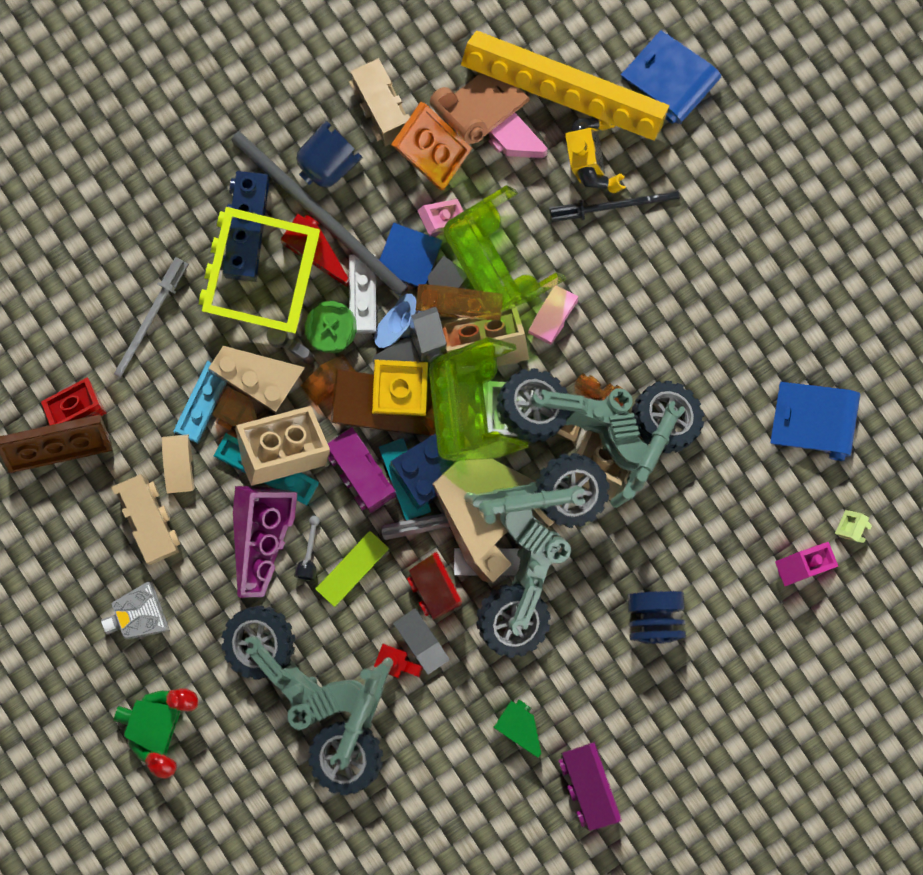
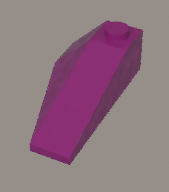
M235 486L233 526L238 597H264L275 570L274 562L279 549H283L285 544L283 539L288 527H292L295 519L297 492L261 486Z

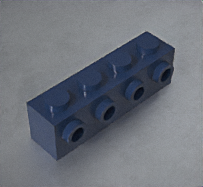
M236 171V178H231L230 194H233L232 204H228L227 207L265 216L270 184L268 174ZM232 217L226 243V253L223 256L220 269L223 271L226 279L257 282L264 224Z

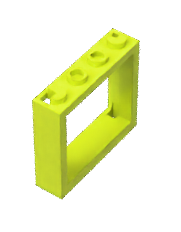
M226 207L225 212L220 211L217 227L221 228L219 238L214 237L210 253H214L215 256L213 264H207L204 279H208L209 282L207 290H201L198 305L203 306V312L296 334L320 229ZM232 217L308 235L287 323L212 305Z

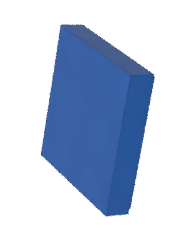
M393 223L380 261L403 283L425 290L428 283V275L434 267L443 240Z

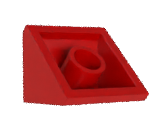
M88 377L41 401L49 425L95 415L103 416L107 413Z

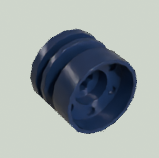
M660 591L627 595L628 612L641 615V620L629 623V627H641V632L629 634L630 641H639L645 644H663L686 638V631H674L673 626L685 625V620L673 618V613L685 610L684 592Z

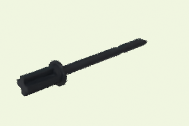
M677 191L583 206L582 200H578V203L549 207L550 220L557 222L580 218L582 221L585 220V213L680 199V195Z

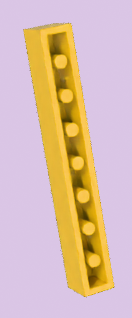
M477 30L467 42L461 66L655 141L663 126L670 106Z

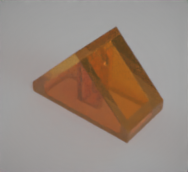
M343 354L320 365L301 384V387L316 407L333 395L337 369L356 372Z

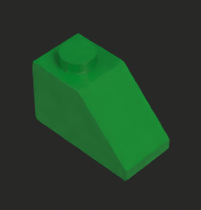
M519 699L516 703L511 700L493 728L539 758L541 749L534 715L529 713L532 708Z

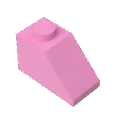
M516 113L489 132V143L498 153L502 151L506 156L544 158L547 155L548 148Z

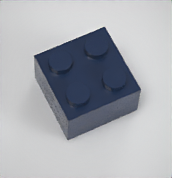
M434 434L393 459L389 467L415 508L419 510L438 498L432 484L455 462L438 435Z

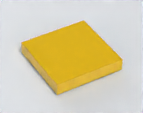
M374 360L372 414L426 416L428 362Z

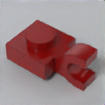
M382 644L374 667H378L385 658H391L393 666L388 675L396 678L400 677L402 671L420 678L423 670L422 666L406 661L407 652L386 644Z

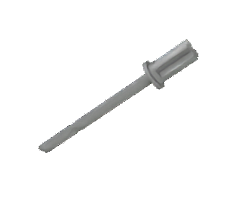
M175 257L161 283H157L162 289L114 372V375L121 378L168 293L176 294L174 290L189 265L183 260Z

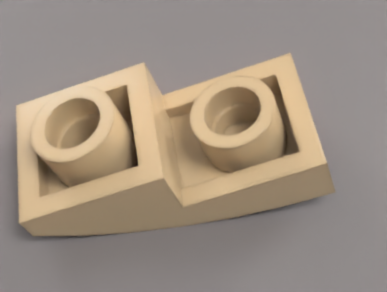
M189 434L162 437L163 466L167 493L193 491L195 486L191 467L193 458Z

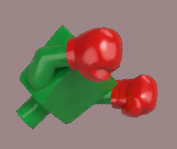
M187 688L172 691L161 690L146 694L141 701L136 700L133 710L121 706L117 707L113 721L127 725L124 737L128 739V746L139 760L146 764L154 776L169 778L176 772V762L167 757L166 754L180 712L195 710L199 702L198 696Z

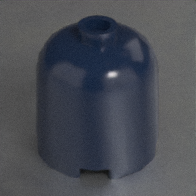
M327 120L299 149L296 156L297 164L302 170L299 175L309 185L314 182L324 188L336 184L363 159L359 153L355 156L352 154L355 149L336 129L332 133L328 130L332 125Z

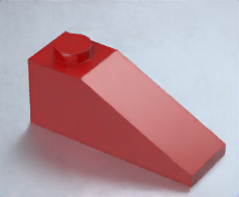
M297 214L292 223L320 229L318 227L319 223L309 215L303 217ZM320 229L312 265L345 287H348L349 278ZM286 230L280 239L282 245L301 258L303 257L308 235Z

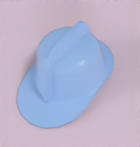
M413 294L403 295L378 324L374 340L379 348H387L399 338H411L409 335L411 315L425 311L417 305Z

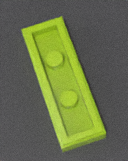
M369 531L315 589L330 604L336 607L389 551V548Z

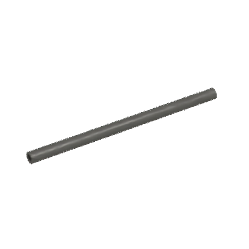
M238 131L232 137L231 141L399 297L407 291L408 286L244 134Z

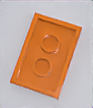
M423 102L418 104L391 144L428 180L443 191L472 150L468 143Z

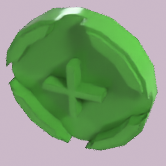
M324 301L308 314L305 322V335L316 350L327 354L339 353L353 342L357 332V322L353 312L346 305L336 301Z

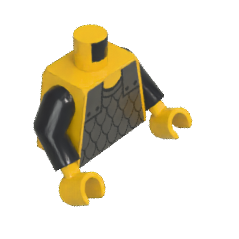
M594 117L575 120L572 124V132L566 133L571 170L578 181L584 186L599 189L608 188L611 193H616L626 188V186H622L619 183L625 177L622 174L609 179L605 176L597 130L598 128L602 131L614 128L615 125Z

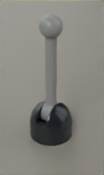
M312 516L309 519L311 529L305 560L297 564L294 577L304 580H315L317 572L315 564L311 561L316 526L320 523V519L317 516Z

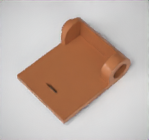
M480 73L455 94L448 87L438 89L431 96L430 106L466 143L474 144L481 141L484 136L528 103L530 99L518 87Z

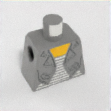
M151 582L139 586L112 602L115 615L101 620L107 635L121 630L124 639H133L170 631L156 590Z

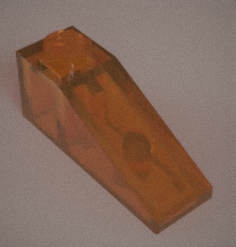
M418 284L416 311L422 312L436 307L439 316L501 321L503 294L449 286Z

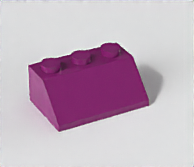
M591 742L562 752L563 759L558 761L563 775L569 774L572 784L567 787L572 801L578 800L581 808L580 811H577L581 826H587L588 830L592 831L621 822L622 819L595 743Z

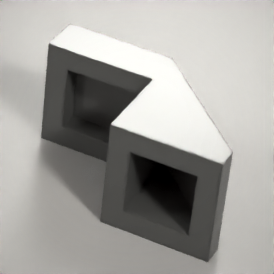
M416 608L393 623L427 674H430L450 660Z

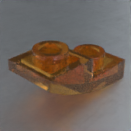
M584 373L579 376L574 385L580 391L598 401L606 399L614 389L621 388L619 385L614 387L609 383L602 390L600 382L592 375L587 377ZM618 398L614 399L620 404L621 407L624 405V403H620L618 401Z

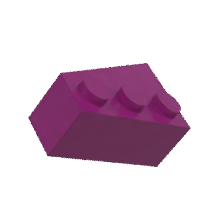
M353 427L327 443L330 448L329 461L333 467L338 464L343 471L339 476L347 488L352 486L358 494L354 499L362 511L367 508L371 514L397 497L395 489L390 485L383 471L376 464Z

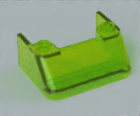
M507 185L450 219L444 227L445 238L481 302L488 311L493 313H502L529 302L566 280L565 275L557 272L540 282L530 275H522L515 280L511 277L489 238V235L496 232L501 225V216L496 207L518 194L516 189Z
M486 337L436 357L432 361L429 368L437 447L441 458L450 461L494 459L529 447L527 441L505 437L501 432L491 431L488 433L483 384L495 377L497 372L496 358L517 350L515 344Z

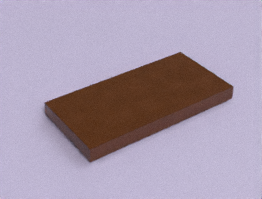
M341 369L336 370L330 423L431 437L435 434L440 384L427 383L426 416L372 414L374 374Z
M100 415L0 436V456L9 473L113 451L112 442Z

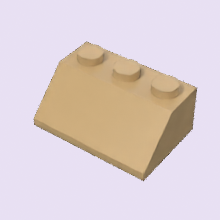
M516 305L441 321L447 343L446 356L452 376L466 375L470 372L484 369L489 370L497 366L516 364L529 360L525 332Z
M311 406L236 425L242 465L251 486L326 466L330 448Z

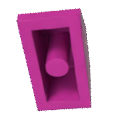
M829 542L775 561L778 574L784 586L838 567Z

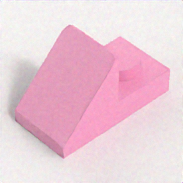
M458 199L424 205L417 210L428 234L435 238L468 223Z

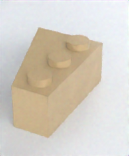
M378 58L350 71L352 80L349 81V85L354 95L359 94L363 101L360 107L365 118L371 117L374 123L371 130L376 140H382L386 147L392 144L410 118V115H406L401 105L402 101L399 95H396L392 82Z
M223 346L209 366L208 371L275 413L305 367Z
M140 474L111 487L114 495H118L123 507L122 512L130 523L134 538L147 564L152 565L179 553L177 546L181 544L176 531H170L167 525L170 517L165 506L160 507L156 497L160 496L154 481L149 483L148 479Z

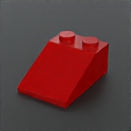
M437 552L431 554L409 570L411 576L407 578V581L413 592L419 591L423 599L419 604L425 616L431 615L434 620L462 605V600Z

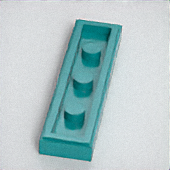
M225 433L213 456L246 474L242 465L238 439ZM300 472L267 481L264 484L275 489L297 492L296 501L307 506L319 482Z

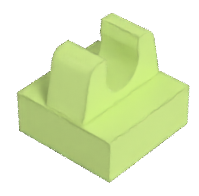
M845 510L835 534L844 539L864 543L866 539L861 535L864 529H871L872 525L868 522L869 517L864 514Z

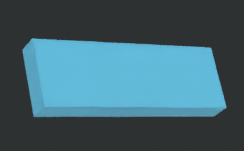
M207 361L173 431L177 435L189 434L190 441L197 444L227 385L225 381L208 371L211 365L209 361Z

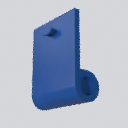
M660 30L623 71L621 77L650 98L670 105L665 120L671 124H681L721 79V74L712 64Z
M780 382L770 444L820 450L829 454V459L845 461V457H850L852 452L861 394L847 389Z

